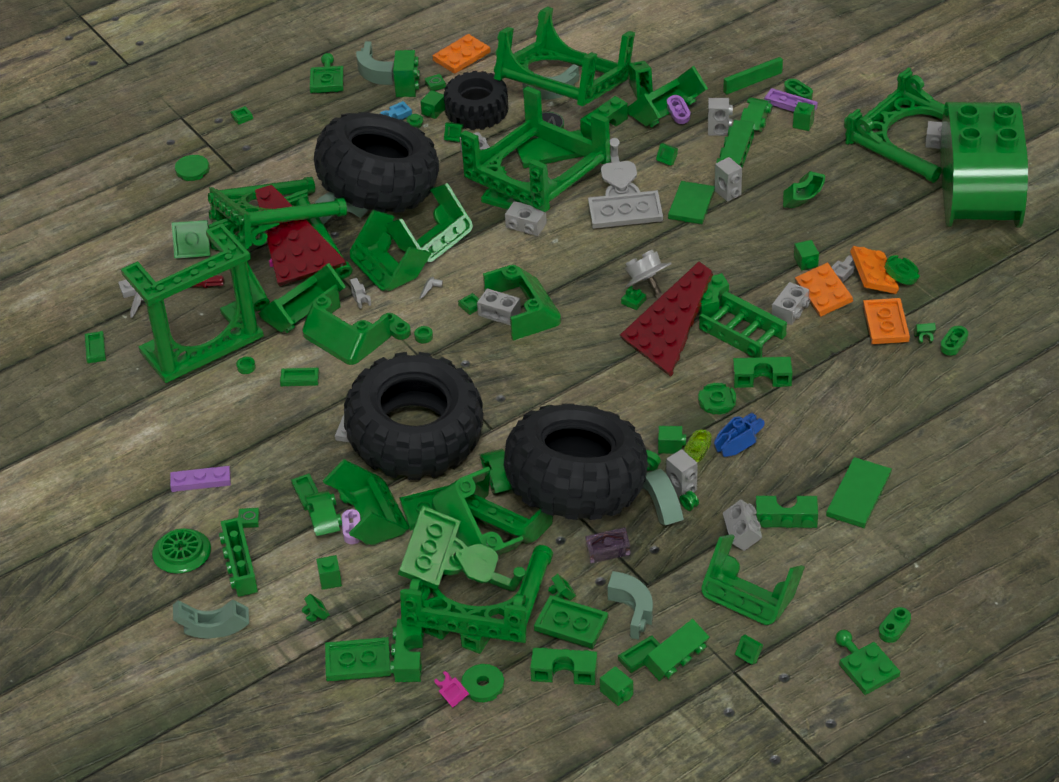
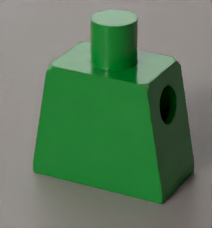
M645 61L629 63V83L636 98L639 99L646 93L647 95L652 93V68Z

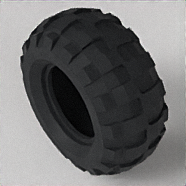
M370 112L342 114L341 118L335 117L317 138L313 158L317 177L322 181L321 185L327 191L334 193V197L344 198L352 206L361 209L364 208L383 213L385 211L394 213L404 212L405 209L418 207L419 203L423 202L430 195L431 189L435 187L439 172V160L434 149L435 144L430 138L425 136L423 131L401 119Z
M407 352L395 353L392 359L388 360L382 357L374 361L370 369L365 368L354 380L352 389H349L344 402V428L347 432V439L354 451L372 469L381 468L386 476L397 478L398 475L408 476V480H421L423 475L429 474L432 478L444 475V472L449 467L452 469L458 467L476 447L483 427V402L472 379L462 368H455L452 361L444 357L435 359L432 358L431 353L419 352L418 355H407ZM416 405L429 408L441 417L429 424L409 426L393 421L387 414L403 406Z
M562 403V405L542 406L539 411L531 410L523 415V419L518 420L506 440L503 466L511 489L515 495L522 496V501L528 506L541 509L542 513L551 516H562L565 519L578 520V518L595 520L602 519L604 515H616L622 512L623 507L630 506L642 490L646 480L648 455L641 434L635 432V427L629 421L621 420L619 415L610 411L600 410L598 407Z

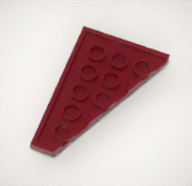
M272 184L255 190L258 205L261 208L277 209L292 207ZM306 219L282 222L265 231L268 235L267 242L279 286L311 277L328 263H330L333 269L347 265L344 258Z
M700 261L697 262L620 334L622 340L670 377L674 374L673 369L676 362L680 359V353L683 351L688 339V332L694 324V318L697 316L702 304V297L704 292L706 293L708 283L712 279V270Z

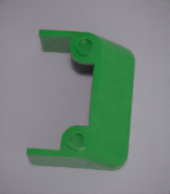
M692 66L673 81L648 95L647 93L629 105L628 115L644 126L650 125L652 128L660 123L659 119L670 113L667 108V99L670 96H681L689 106L696 102L695 98L708 88L695 66Z
M448 183L431 189L439 203V206L433 212L437 225L418 240H415L402 218L385 224L402 251L406 252L408 247L429 251L431 255L426 263L437 259L470 233L473 227L471 219Z
M372 210L350 249V258L380 290L389 292L415 280L431 253L408 247L400 263H398L387 252L391 245V237L387 233L388 229L385 224L392 222L395 217Z
M328 263L313 276L278 300H273L258 314L262 320L281 333L285 331L287 334L295 328L293 324L308 315L313 301L334 284L338 285L339 292L346 286L330 263Z
M508 265L483 273L484 292L486 289L504 292L520 287L528 299L524 304L526 312L510 317L511 339L513 341L560 325V312L535 276L516 265Z
M334 284L313 301L302 328L303 337L348 365H355L391 337L389 316L385 314L373 324L366 320H360L351 326L332 314L341 307L338 285Z
M343 459L323 480L324 484L337 489L340 499L346 504L354 505L360 514L361 521L349 532L350 536L361 540L366 545H376L402 536L409 530V525L388 485L380 476Z
M486 467L461 477L436 493L432 499V507L435 511L461 521L455 537L463 541L467 547L482 544L492 548L500 556L516 549L524 539L520 536L503 543L500 535L496 532H487L482 535L465 499L472 496L475 492V483L486 478L490 471V468Z
M490 471L484 480L475 483L476 490L473 495L465 499L476 521L513 538L522 536L524 539L522 542L524 543L535 542L553 523V516L542 513L541 509L530 519H527L486 500L485 498L489 495Z
M730 534L719 537L701 587L703 595L707 599L762 624L769 625L775 623L794 598L805 566L800 565L790 568L786 580L779 582L775 586L774 591L770 592L737 577L740 564L736 558L728 555L735 536Z

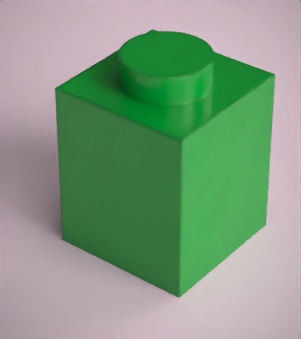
M431 90L420 101L421 114L436 119L445 110L444 94Z
M798 102L793 115V128L810 131L814 122L815 105Z
M808 240L794 243V258L800 270L817 268L819 265V252L813 241Z
M659 426V454H675L682 449V446H686V434H682V426Z
M337 555L317 558L321 589L341 587L342 582Z
M615 666L600 677V692L619 706L633 696V680Z

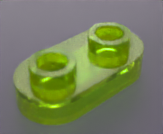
M703 429L696 430L686 444L684 452L696 462L701 461L711 445V433Z

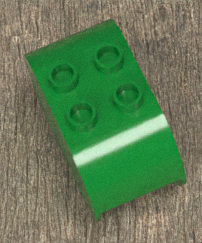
M946 102L942 118L940 149L946 226L951 227L954 219L1014 220L1015 227L1021 228L1027 202L1028 156L1020 103Z

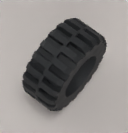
M486 71L464 72L463 75L455 76V79L452 78L444 89L446 116L453 123L463 124V129L484 130L486 127L491 128L494 124H499L505 118L509 109L508 90L505 82L494 79L495 74L487 73Z

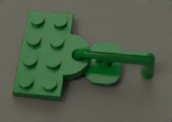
M422 506L398 575L410 580L413 578L421 579L423 585L435 590L439 586L442 574L455 575L460 572L465 573L468 578L477 582H488L508 591H515L526 573L524 568L516 567L513 570L514 576L512 579L494 572L498 561V555L495 550L482 544L467 547L463 541L455 537L461 522L460 520Z

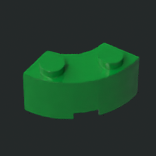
M750 97L747 100V103H749L748 108L743 109L740 121L755 123L754 131L762 132V128L766 126V118L772 112L773 104L769 100Z
M809 171L799 180V183H793L783 192V207L796 208L812 199L822 189L825 175Z
M722 273L712 276L711 281L708 283V289L706 293L704 292L701 300L702 304L699 309V315L702 313L711 318L722 304V294L726 291L729 292V283Z
M502 448L479 454L482 468H490L489 484L492 493L511 489L503 466L505 451Z
M329 490L305 495L315 536L340 531L339 526H342L340 514L335 512L334 505H336L334 493L330 494Z

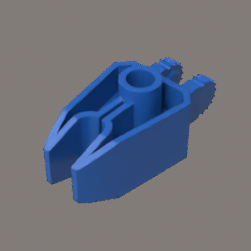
M750 413L744 418L740 416L733 417L715 439L716 452L722 451V455L728 457L736 455L756 443L755 434L765 426V421L761 418L757 419L754 413Z

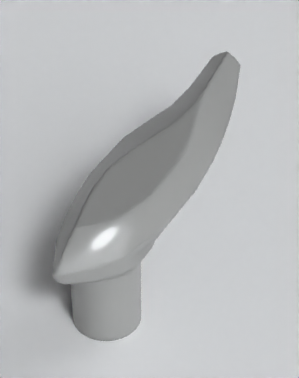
M430 277L426 281L419 298H423L433 286L442 288L443 280Z
M136 293L131 307V318L136 313L141 301H144L138 293Z

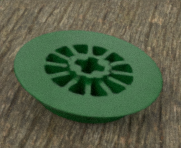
M175 529L162 536L156 542L152 551L153 561L160 569L169 573L190 572L205 563L211 552V544L209 539L197 530Z

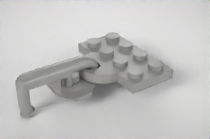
M617 138L610 139L611 163H606L601 167L602 179L611 185L608 186L605 196L588 198L592 228L663 221L658 190L640 192L639 188L631 183L637 177L636 166L630 161H619L618 146L620 141Z

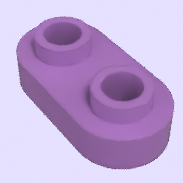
M679 95L670 96L667 99V108L672 118L678 124L687 123L690 120V110L684 99Z

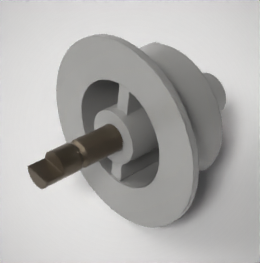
M652 249L642 254V259L637 260V258H634L625 263L627 267L624 269L632 278L626 285V288L642 279L643 281L647 279L658 300L663 294L658 287L654 275H656L657 271L672 263H661L658 252H654Z

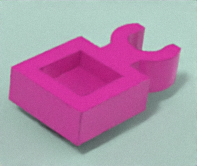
M444 671L445 680L439 682L438 679H435L434 681L440 688L439 692L453 708L469 693L456 677L452 679L449 673Z

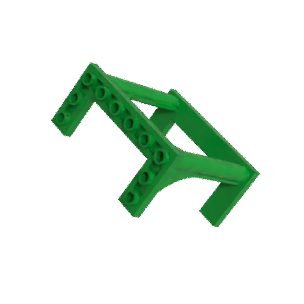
M548 6L538 13L537 18L539 21L536 29V42L513 54L511 48L514 28L507 27L498 34L497 58L494 66V79L496 80L508 78L578 100L577 105L585 106L629 78L628 64L631 63L635 32L628 31L622 35L618 63L597 57L596 53L591 52L587 54L566 45L555 31L552 22L553 8ZM540 60H560L582 67L580 86H572L537 75L528 68V65ZM595 71L603 74L594 80Z
M527 86L523 89L525 123L487 149H480L478 135L466 130L461 133L464 177L546 212L550 209L549 202L600 163H611L609 118L596 113L591 116L592 140H589L543 121L541 91ZM532 136L539 137L584 156L582 160L554 179L548 177L547 165L534 159L529 162L530 182L515 180L507 176L501 168L503 159Z
M222 223L206 230L207 238L216 246L220 253L155 282L138 261L121 269L124 278L146 302L154 339L138 346L139 352L165 383L264 337L262 329L257 325L246 263V261L251 259L250 253ZM230 269L236 301L220 308L221 314L229 322L228 326L217 337L201 345L184 346L174 341L169 328L164 299Z

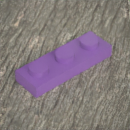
M773 88L764 97V100L771 101L773 106L794 112L798 102L815 105V110L818 106L816 101Z
M230 466L170 472L172 492L231 485Z

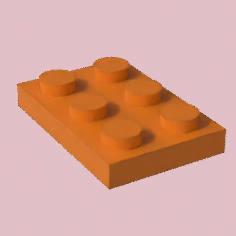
M467 34L432 56L433 61L456 74L489 54L491 49L485 43Z
M857 246L851 248L850 253L865 288L893 294L898 292L899 287L896 280L886 272L884 267L887 260L884 252Z
M828 262L795 277L797 285L809 289L810 303L820 317L853 302L852 295Z
M901 298L863 300V309L871 344L909 342L910 335Z

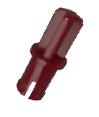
M213 276L192 287L208 288L210 286H223L224 276Z

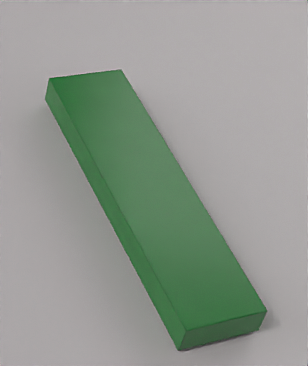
M778 57L724 78L723 92L727 95L781 74L783 59Z

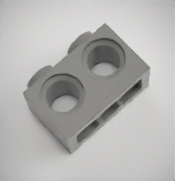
M709 98L708 136H728L729 126H732V118H729V115L733 114V105H729V98Z
M789 282L773 302L772 315L792 325L796 319L800 318L803 309L807 308L810 304L809 289Z
M486 289L477 302L478 316L510 325L511 316L518 315L521 312L520 298L491 289Z
M740 499L725 510L723 516L728 534L735 536L732 544L745 551L763 537L760 531L761 525L756 517V509L752 504H747Z

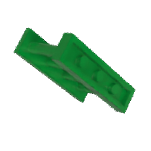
M727 291L722 294L721 308L711 318L702 313L699 315L700 330L754 358L762 357L763 345L772 336L782 340L787 332L786 321ZM727 312L735 315L727 325L718 322ZM742 320L750 323L742 333L733 330ZM757 328L766 331L757 341L748 338Z

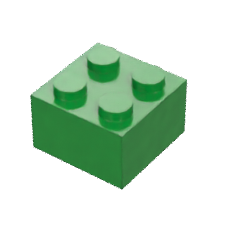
M395 50L393 74L396 97H416V90H419V57H416L415 50Z

